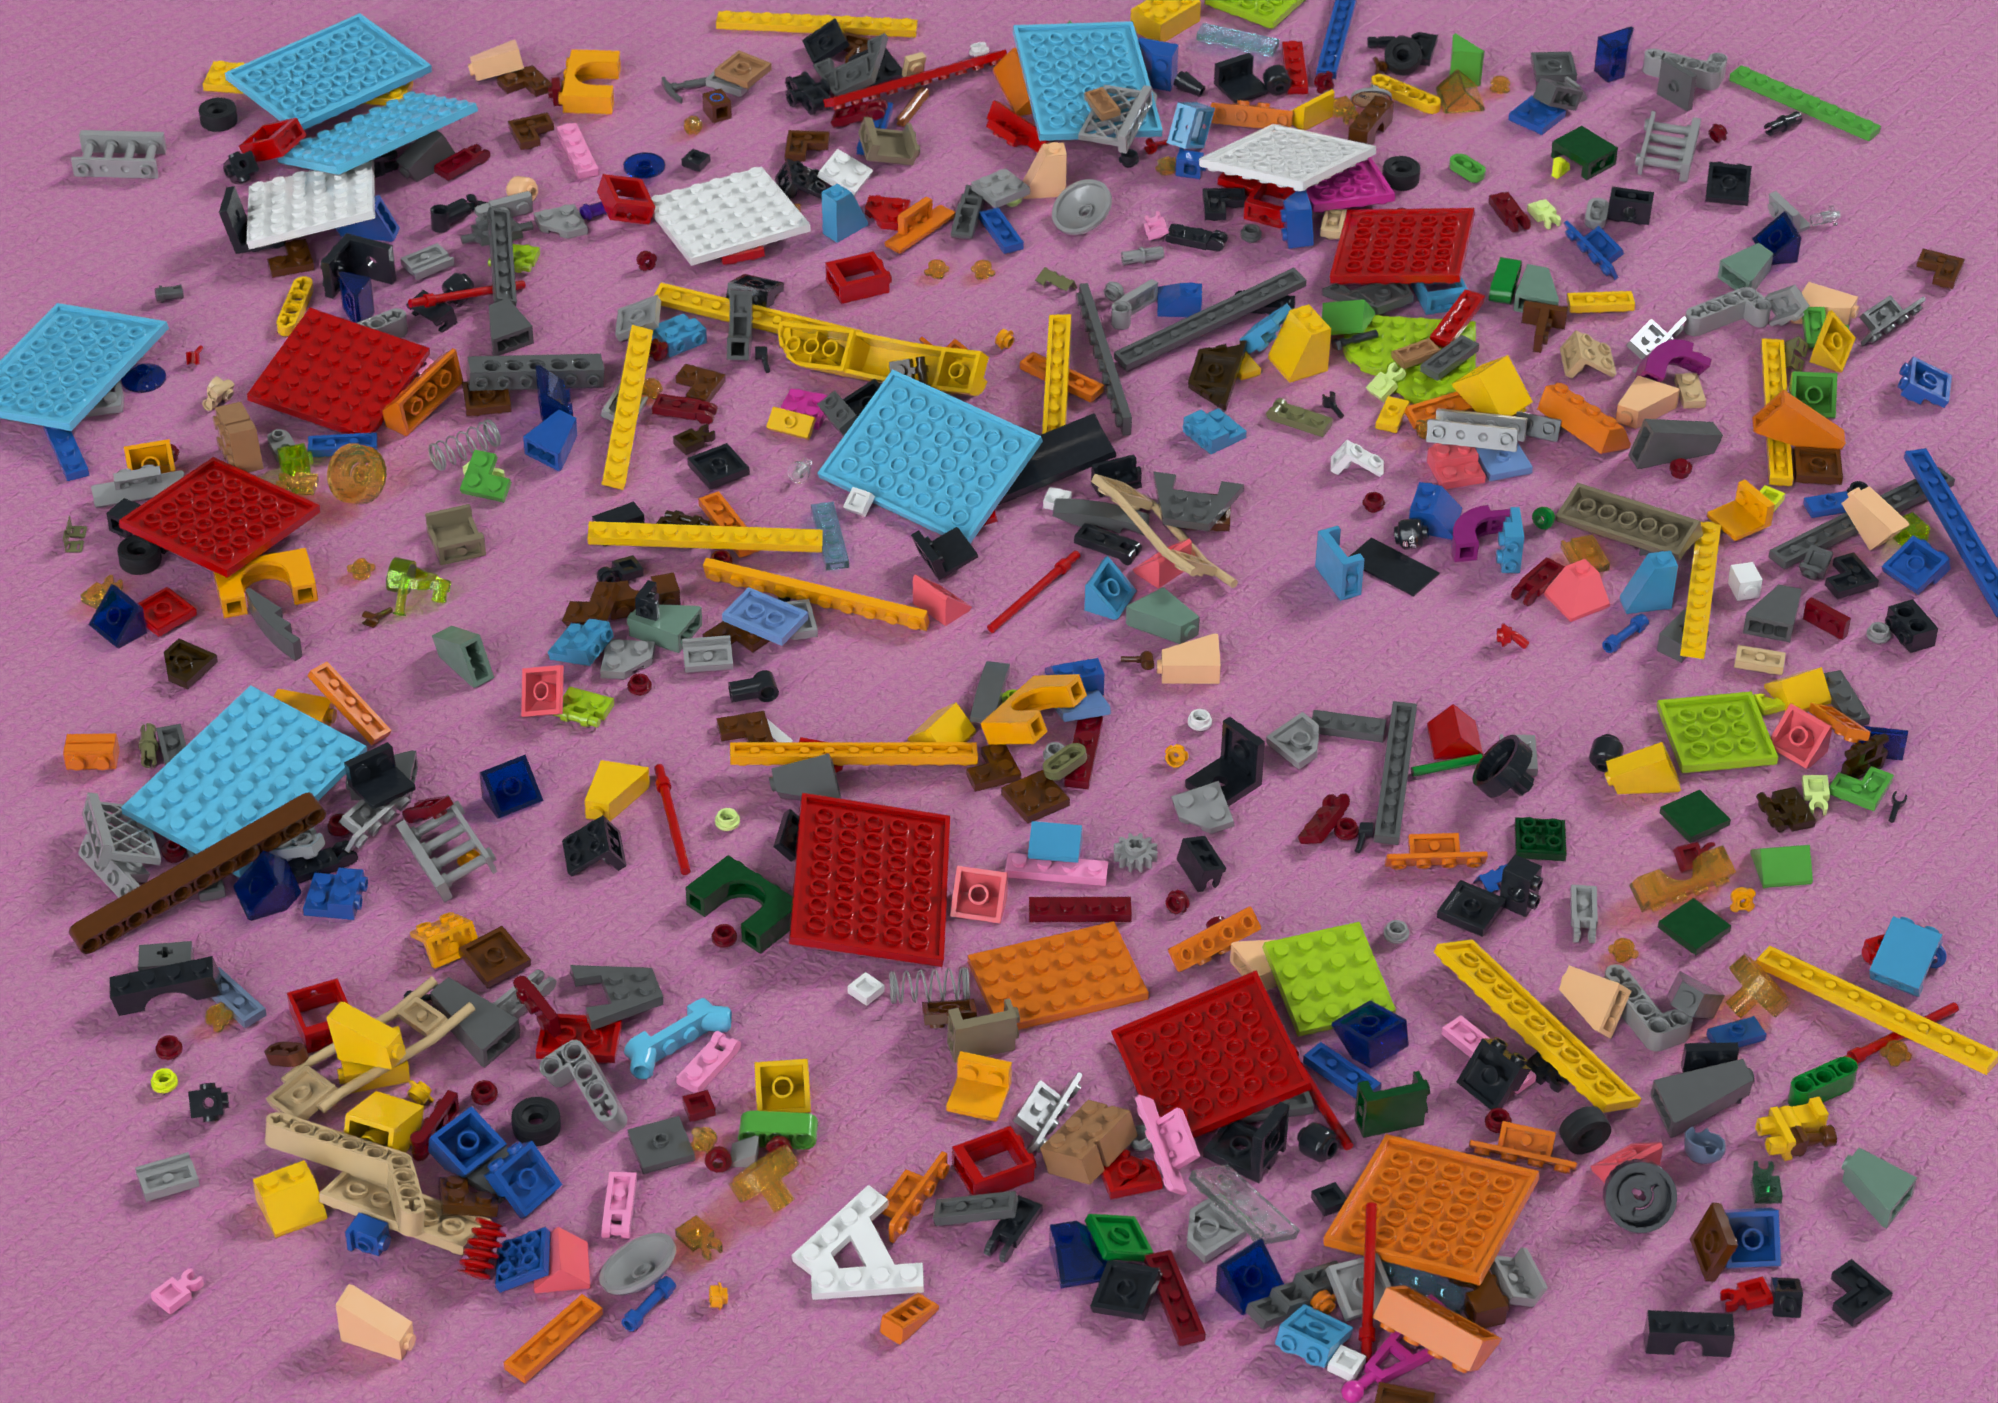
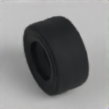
M1406 36L1392 39L1387 44L1384 52L1388 69L1392 73L1401 76L1415 72L1421 63V49L1418 43ZM1404 51L1409 54L1406 60H1399L1397 58L1400 52Z
M222 97L211 98L204 101L199 107L200 123L208 131L222 132L233 128L237 124L236 105L230 99Z
M1394 156L1384 162L1382 175L1393 190L1407 191L1418 185L1421 168L1420 164L1411 157Z
M136 535L129 536L118 545L119 564L129 574H148L156 570L161 564L160 546Z
M544 1097L526 1098L520 1101L512 1111L513 1134L521 1143L533 1141L536 1146H543L552 1142L559 1135L561 1129L560 1111L557 1105L550 1099ZM532 1119L543 1120V1122L540 1124L529 1123V1121Z
M1586 1106L1568 1115L1561 1123L1559 1133L1572 1153L1582 1155L1602 1146L1610 1137L1612 1129L1609 1121L1598 1107Z

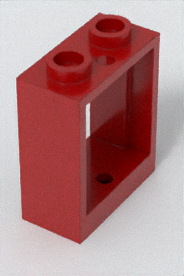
M296 117L262 125L239 145L242 153L252 151L257 163L283 157L307 135Z
M603 174L597 193L609 219L649 225L655 205L643 180ZM618 196L631 197L634 200L621 199Z
M1258 182L1245 201L1244 219L1279 229L1285 228L1284 222H1281L1280 210H1283L1284 207L1260 201L1263 195H1268L1285 200L1296 191L1292 187H1278L1274 183Z
M874 251L825 262L826 281L840 304L890 293L891 273L886 271L882 259H879ZM873 271L875 274L848 282L845 280V277Z
M338 978L288 992L289 1011L307 1053L322 1050L332 1044L333 1039L328 1022L325 1021L306 1027L301 1012L335 1002L337 1005L340 1002L348 1004Z
M1011 1126L952 1147V1166L971 1196L1000 1193L1034 1181V1169L1037 1168L1036 1159L1032 1153L1027 1152L1021 1135H1016ZM1008 1151L1017 1166L983 1177L974 1162Z

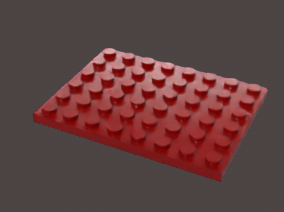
M802 793L789 944L942 967L945 950L950 816Z

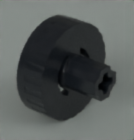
M1508 735L1502 738L1484 754L1477 764L1472 777L1473 784L1490 798L1500 796L1510 788L1519 796H1523L1534 785L1535 779L1526 772L1531 762L1533 751L1516 735Z
M1632 1159L1617 1165L1609 1173L1603 1186V1201L1608 1214L1620 1227L1635 1233H1648L1661 1228L1672 1217L1677 1204V1190L1670 1175L1660 1165L1646 1159ZM1632 1189H1640V1191L1642 1192L1641 1195L1638 1196L1636 1194H1633L1631 1192ZM1654 1193L1653 1201L1651 1202V1204H1650L1647 1208H1644V1209H1635V1208H1643V1207H1646V1206L1650 1203V1201L1652 1200V1194Z

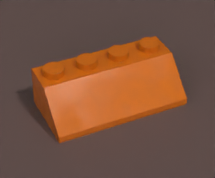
M1012 48L993 68V73L1012 110L1020 116L1033 114L1017 48Z
M452 348L439 356L382 410L387 428L408 436L462 384L463 377L456 349Z
M1556 383L1545 386L1537 408L1541 413L1550 418L1560 419L1561 427L1600 454L1630 448L1631 443L1625 428L1618 424L1616 419L1602 413L1599 407L1586 402L1583 396L1573 393L1565 384Z
M1407 1285L1386 1287L1372 1317L1380 1322L1379 1326L1392 1333L1397 1331L1403 1334V1339L1414 1346H1419L1420 1344L1426 1347L1429 1355L1440 1360L1445 1358L1451 1361V1366L1462 1373L1479 1370L1502 1339Z

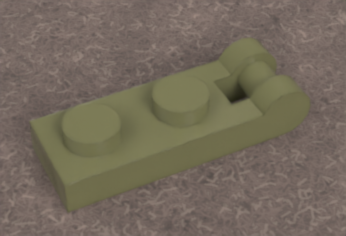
M1277 398L1273 406L1266 412L1267 418L1271 421L1320 437L1325 436L1333 422L1331 417L1288 404L1283 398Z

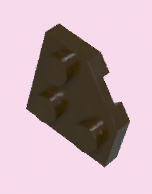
M180 638L164 651L168 681L187 690L218 662L216 654Z

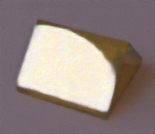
M1459 69L1455 70L1436 87V93L1441 99L1444 114L1485 110L1476 84Z

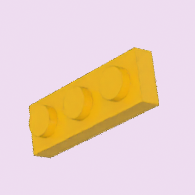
M1632 291L1567 293L1566 297L1570 313L1625 312L1635 310Z

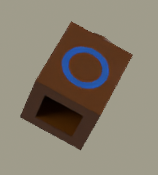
M722 89L702 94L703 111L712 123L732 118L731 100Z

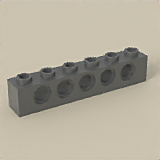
M601 354L467 356L466 375L469 391L603 388L604 365Z

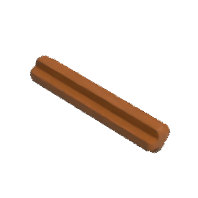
M921 87L897 116L896 124L898 126L905 127L906 123L912 119L929 97V89Z

